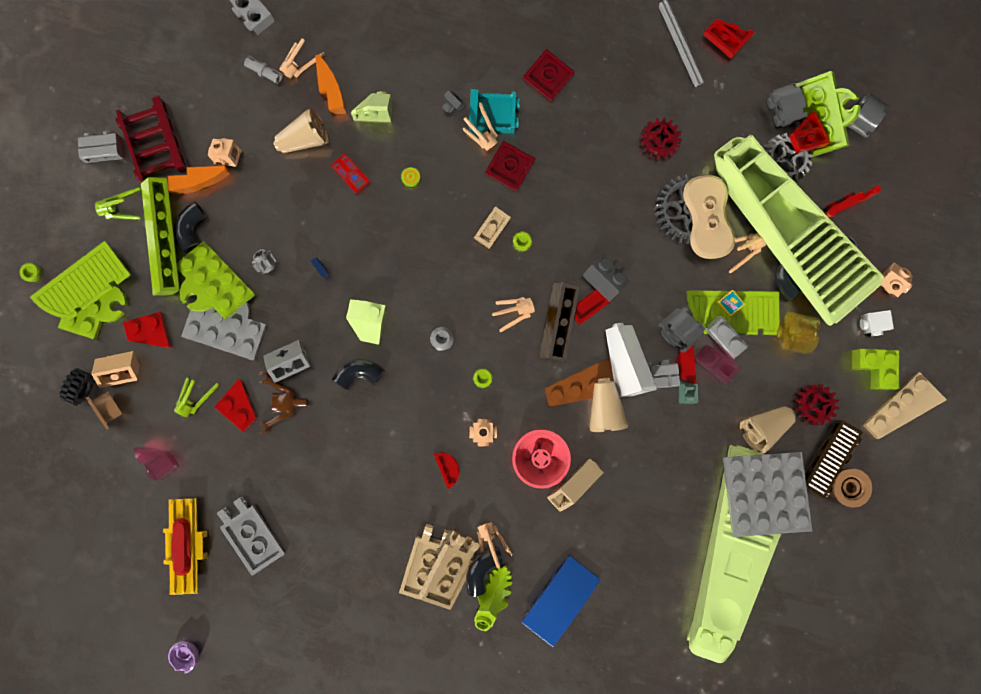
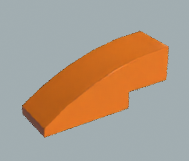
M315 55L318 86L322 98H328V107L331 115L345 114V102L332 71L320 55Z
M226 166L187 167V175L168 176V191L173 195L200 191L227 177L230 174V170Z

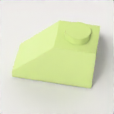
M379 91L377 94L371 93L352 110L353 120L391 122V94Z
M350 300L346 319L360 341L380 345L388 308L386 305L373 302Z

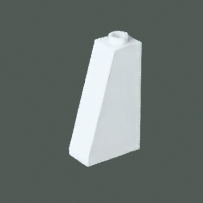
M621 322L612 325V328L605 330L614 383L619 397H632L657 390L633 326L624 325Z

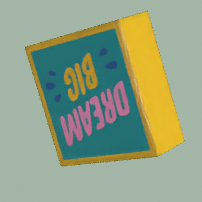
M731 290L717 302L729 317L745 305L734 290Z

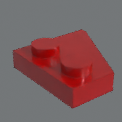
M716 19L705 30L703 35L728 57L732 58L753 36L755 31L752 29L745 31L739 29V25L728 24L723 20Z
M813 111L789 136L796 153L826 147L831 143L816 111Z
M162 312L123 322L127 341L171 348Z
M238 379L214 408L242 432H245L256 420L257 415L251 406L249 396L246 394L243 381Z

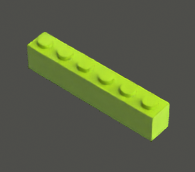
M148 177L141 183L153 296L173 295L179 291L167 178Z

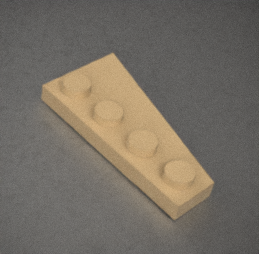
M916 372L863 426L876 439H880L947 399L920 372Z

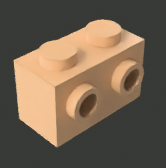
M133 351L95 359L92 376L99 388L138 380L140 364Z

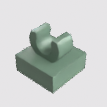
M680 384L677 387L678 403H698V384Z

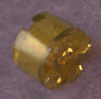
M787 312L782 327H779L777 330V338H780L781 348L801 354L812 353L819 342L820 336L816 335L817 329L821 330L820 321L817 317Z

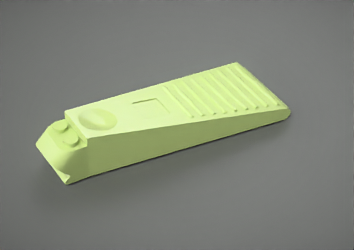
M749 135L747 138H733L714 153L717 172L724 181L728 194L828 325L837 324L881 286V282L885 279L884 276L769 156L753 135Z
M730 445L727 457L766 454H760V452L739 445ZM725 472L722 478L694 618L687 637L689 648L693 654L717 663L725 662L734 650L737 640L740 641L781 534L732 537Z

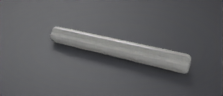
M664 0L659 4L660 11L694 86H700L704 83V78L669 1Z

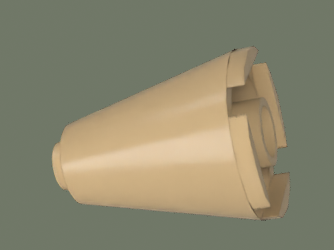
M310 108L274 137L275 141H273V144L277 151L288 153L325 145L329 142L327 131L322 129L321 125H323L321 118L314 109Z
M599 378L598 382L594 383L589 425L592 432L616 431L628 428V421L615 383L610 381V378Z
M780 407L744 419L740 422V430L744 429L745 434L742 436L746 443L754 451H761L760 454H764L795 423L796 415L791 408Z

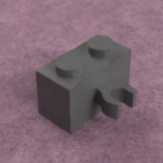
M602 254L582 276L610 302L630 280L622 273L625 270L624 267L621 269L615 267V264L618 262L617 260L611 263Z

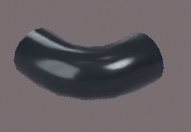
M196 201L186 206L179 213L175 222L174 235L184 254L191 252L200 244L195 237L194 227L206 217V214Z
M779 261L775 273L777 286L784 297L791 301L802 290Z
M355 359L345 363L335 373L332 380L346 390L358 378H363L372 385H375L384 374L385 369L369 360Z
M494 547L501 566L503 565L501 552L498 547ZM490 549L478 554L469 565L466 573V588L469 596H481L487 591L485 583L486 574L489 570L496 568Z

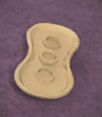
M703 175L692 178L686 183L683 191L685 204L693 220L690 236L691 247L702 258L715 259L726 256L733 250L735 245V235L726 217L727 187L722 179L717 176Z

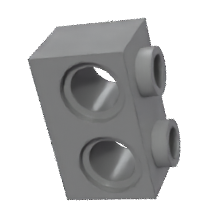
M230 0L234 6L231 8L238 18L243 17L245 20L243 23L250 32L254 30L259 35L275 22L271 13L260 0ZM244 3H249L248 6L242 7ZM261 17L258 21H253L254 18Z

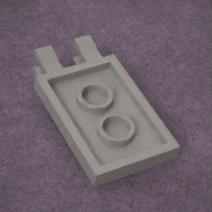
M241 496L233 502L238 508V512L231 516L230 511L225 507L217 512V515L224 523L220 529L253 576L286 552L255 505L248 507L246 500Z

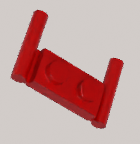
M877 185L865 193L860 192L856 195L852 192L843 197V202L835 201L827 205L828 209L823 213L830 219L858 202H864L881 191V187Z

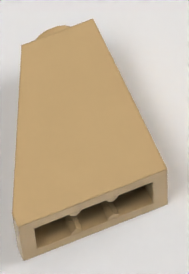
M588 459L559 485L547 499L561 512L575 504L604 472L596 462Z

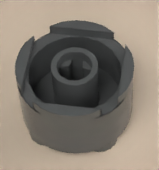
M795 82L772 90L770 98L767 99L768 107L774 110L775 116H773L777 127L780 125L784 127L807 118V112L803 113V108L806 107L805 98L800 87H794L796 85Z
M871 93L868 95L862 94L856 104L861 106L859 116L852 124L847 126L864 138L868 137L866 133L869 130L873 132L886 115L883 110L890 107V105Z
M686 307L682 309L675 308L658 324V327L663 329L661 334L666 341L674 348L679 346L681 348L679 351L686 352L703 336V331L705 330L700 322L695 321L692 313Z

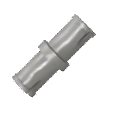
M248 56L244 62L245 67L257 72L260 77H266L276 84L282 80L283 74L269 67V64L266 62L262 63L252 56Z

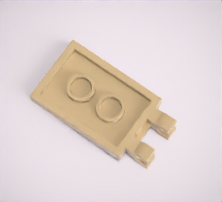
M426 524L423 536H416L399 591L400 594L420 599L418 595L444 544H449L452 531L445 529L442 540L431 537L434 526Z
M452 531L450 535V544H444L418 595V598L449 610L454 605L466 581L467 570L470 563L476 557L474 553L480 546L474 539L468 536L466 538L460 536L455 531Z

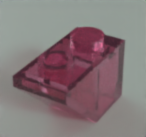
M706 345L695 358L701 366L723 384L729 383L741 369L730 358L709 345Z
M136 447L133 449L136 453L137 461L144 464L147 469L146 473L152 480H162L180 467L170 451L148 447Z

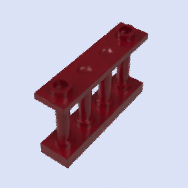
M160 96L152 98L154 104L152 108L127 117L120 110H116L118 117L116 118V123L123 131L135 167L133 171L134 176L141 183L147 176L172 167L181 173L187 171V165L167 106ZM154 115L158 116L160 121L157 123L158 125L132 134L129 124ZM160 132L164 133L166 140H163V143L138 151L135 141ZM164 150L170 151L172 156L169 158L170 160L144 169L141 161L142 158Z

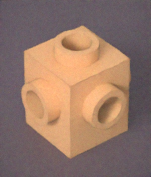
M227 138L213 139L208 150V156L217 166H237L242 150L234 140Z
M893 263L882 274L885 279L881 282V286L888 293L894 294L897 297L903 292L907 293L913 285L911 283L913 278L911 272L896 263Z
M478 419V423H474V427H470V438H473V442H478V446H489V442H493V438H497V427H493V423H489V419ZM481 429L487 430L486 436L480 435Z

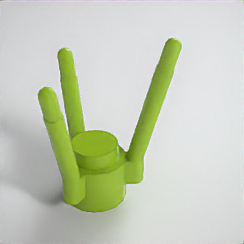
M141 187L96 201L95 209L97 214L105 216L106 219L140 220V216L113 214V212L116 211L115 204L125 201L122 197L140 191Z
M187 377L174 411L184 417H188L190 413L195 414L196 410L219 386V383H216L195 406H192L194 402L189 400L188 397L195 380H191L188 386L190 378Z

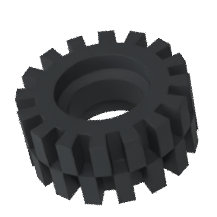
M75 368L74 371H70V375L68 374L66 376L67 379L63 381L64 384L60 387L59 397L61 400L78 406L82 404V401L86 400L85 397L92 390L91 386L94 384V378L92 374Z

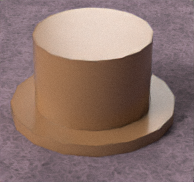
M108 392L92 401L88 396L85 397L106 430L109 429L107 423L122 415Z
M854 468L845 469L839 473L832 485L837 500L844 506L852 508L860 507L867 503L872 494V482L868 475L862 470Z

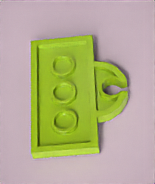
M833 71L797 83L795 86L800 87L806 102L803 113L807 112L808 117L813 111H816L831 142L826 147L813 149L809 153L815 157L849 146L846 127L858 118L861 106L854 105L852 109L847 110L845 105L849 100H858V95L849 89H838Z
M204 241L176 263L178 271L186 278L179 291L181 301L184 304L190 296H197V300L194 303L187 305V308L191 311L204 312L214 308L227 320L255 296L246 284Z
M113 281L110 283L113 286L112 290L84 311L80 307L77 308L76 311L79 314L72 320L68 321L65 318H61L58 328L97 340L103 322L111 323L117 321L125 314L120 310L114 311L113 304L119 301L121 305L128 306L127 297L122 289L116 287V282Z

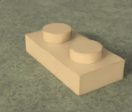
M495 207L474 239L490 249L511 217Z

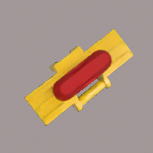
M197 498L169 499V528H163V533H165L166 559L163 560V563L169 564L170 595L198 594V560L208 558V552H203V537H207V530L197 531Z

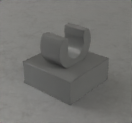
M448 90L444 94L448 101L442 108L446 112L451 113L455 108L462 110L466 106L455 92Z

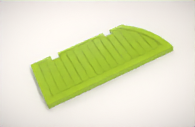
M103 241L30 296V298L44 311L70 321L79 314L76 311L77 308L80 307L84 311L113 289L110 283L115 281L119 284L131 274L109 244Z
M686 291L690 312L695 321L700 322L704 328L718 316L724 317L737 334L758 335V329H763V335L780 334L779 292L735 291L745 305L729 317L717 302L730 291Z

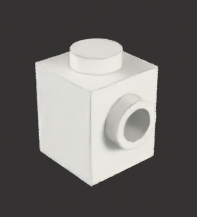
M891 310L861 315L860 327L864 334L871 333V337L884 335L883 331L894 329Z

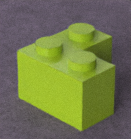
M852 350V369L871 370V389H899V350Z

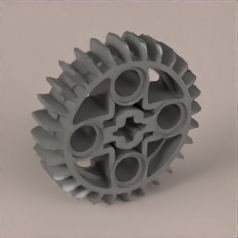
M685 174L683 180L680 176L676 178V182L673 179L670 180V186L666 184L664 186L665 191L661 190L659 193L662 197L656 199L661 204L655 206V209L660 210L655 213V216H661L657 223L663 222L664 224L660 229L667 228L665 235L667 236L672 233L671 240L679 237L678 243L685 239L686 245L690 243L691 230L689 224H693V220L684 201L683 188L689 180L695 178V174L690 179ZM677 190L678 201L667 203L671 194ZM668 208L674 209L675 212H676V215H675V216L669 215L668 212H667V209H668ZM682 221L683 231L677 229L671 222Z

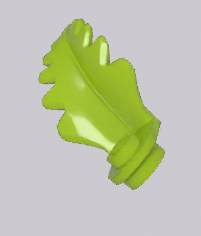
M506 565L498 568V570L494 568V574L488 573L490 581L485 580L487 591L483 595L477 596L480 607L474 621L476 628L481 631L489 630L493 626L498 612L509 605V601L504 597L512 592L506 588L512 585V581H509L512 575H510L511 571L508 570Z

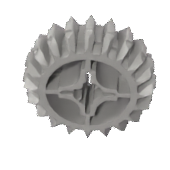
M784 133L782 137L776 135L775 139L771 138L768 141L769 144L764 146L765 151L773 160L774 150L777 147L778 158L775 162L784 168L787 175L795 183L799 179H803L805 173L807 174L810 171L809 167L813 164L810 159L813 158V155L808 154L809 151L796 153L789 147L793 149L794 147L787 133ZM784 157L791 158L789 161H786L785 159L782 160ZM799 157L800 165L798 170H796L795 160Z

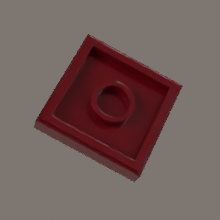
M546 49L525 73L523 80L552 102L573 77L575 71Z
M503 140L488 165L485 175L518 192L536 158Z

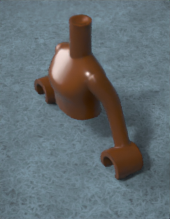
M260 372L259 374L265 375V380L259 381V383L269 384L277 390L283 391V393L272 394V412L283 413L267 422L258 423L265 426L264 431L258 432L266 434L270 431L273 424L291 417L296 406H308V399H296L293 389L277 382L275 383L269 373Z

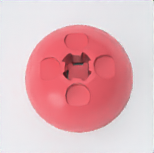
M535 430L525 434L517 442L513 451L512 462L517 476L525 484L534 488H549L564 479L570 468L571 456L566 442L559 435L548 430Z

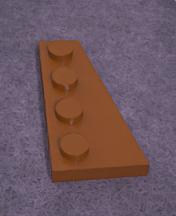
M610 357L545 388L548 407L593 398L594 383H597L599 378H610V381H614Z

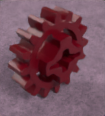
M665 117L660 122L658 118H655L654 124L649 121L648 127L644 126L642 130L644 133L640 135V138L644 139L641 142V146H646L644 152H651L649 157L655 154L658 160L661 155H663L664 159H667L668 153L673 156L674 150L677 151L680 146L678 144L682 142V139L678 137L682 132L676 131L678 125H671L673 120L667 123ZM660 133H661V136H662V139H663V142H662V143H661L660 138H659ZM670 144L672 145V146L669 147L668 149L663 150L666 145H667V146H670Z
M811 384L810 388H803L805 393H798L801 398L795 400L796 403H799L795 410L801 411L798 415L799 417L805 416V423L811 421V425H816L817 422L819 425H824V421L830 423V417L837 416L834 410H839V407L835 406L839 399L833 398L836 395L835 392L829 393L830 387L823 389V384H818L817 387L815 384ZM817 402L823 403L820 406L811 407V405H814Z

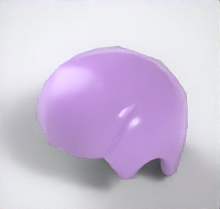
M177 642L170 648L168 653L169 663L175 671H184L186 674L193 670L199 659L198 649L190 642Z

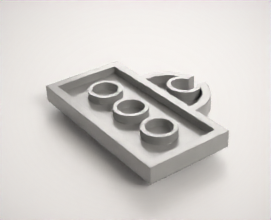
M245 303L227 320L214 308L204 312L190 310L181 337L255 361L267 325L250 319L251 311L248 303Z

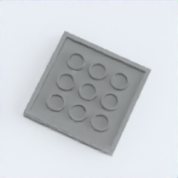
M802 452L723 458L732 537L812 531Z

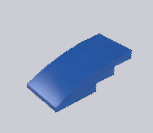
M571 556L567 557L521 623L550 646L554 647L599 584L600 579Z

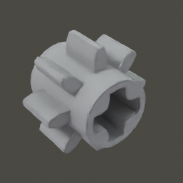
M261 249L253 255L254 260L252 264L257 272L262 270L263 273H268L274 269V262L277 260L271 250L266 252L264 249Z

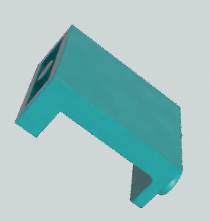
M471 89L469 121L480 132L488 131L491 133L478 105L481 102L496 133L514 134L515 127L518 128L519 116H515V109H519L520 98H516V92L512 91L511 95L478 93V89Z

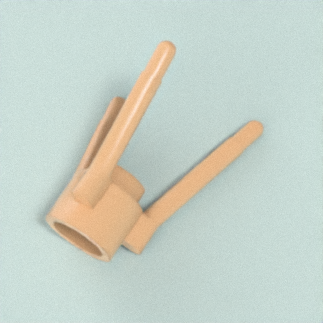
M304 38L300 40L299 44L297 42L294 43L285 61L279 68L290 79L293 76L297 78L316 62L314 58L297 70L298 65L293 59L305 41ZM322 52L321 54H319L320 57L322 58L323 56H325V53Z
M479 102L478 105L491 133L489 134L486 131L484 134H481L467 117L464 118V121L479 138L466 128H463V131L476 141L482 149L484 148L488 151L498 143L496 140L498 135L494 131L482 103Z
M758 233L735 238V242L746 240V244L737 248L738 251L748 248L752 252L731 268L729 273L738 269L755 254L760 253L761 248L766 246V243Z
M522 297L519 299L496 301L497 305L517 304L515 307L492 313L493 316L518 311L519 315L523 314L500 328V332L523 319L529 318L530 313L535 312L531 298L525 299Z
M489 522L478 526L479 532L476 533L479 539L480 553L484 552V539V541H488L496 567L500 568L492 538H495L494 533L509 556H513V553L499 533L497 525L493 526V523Z

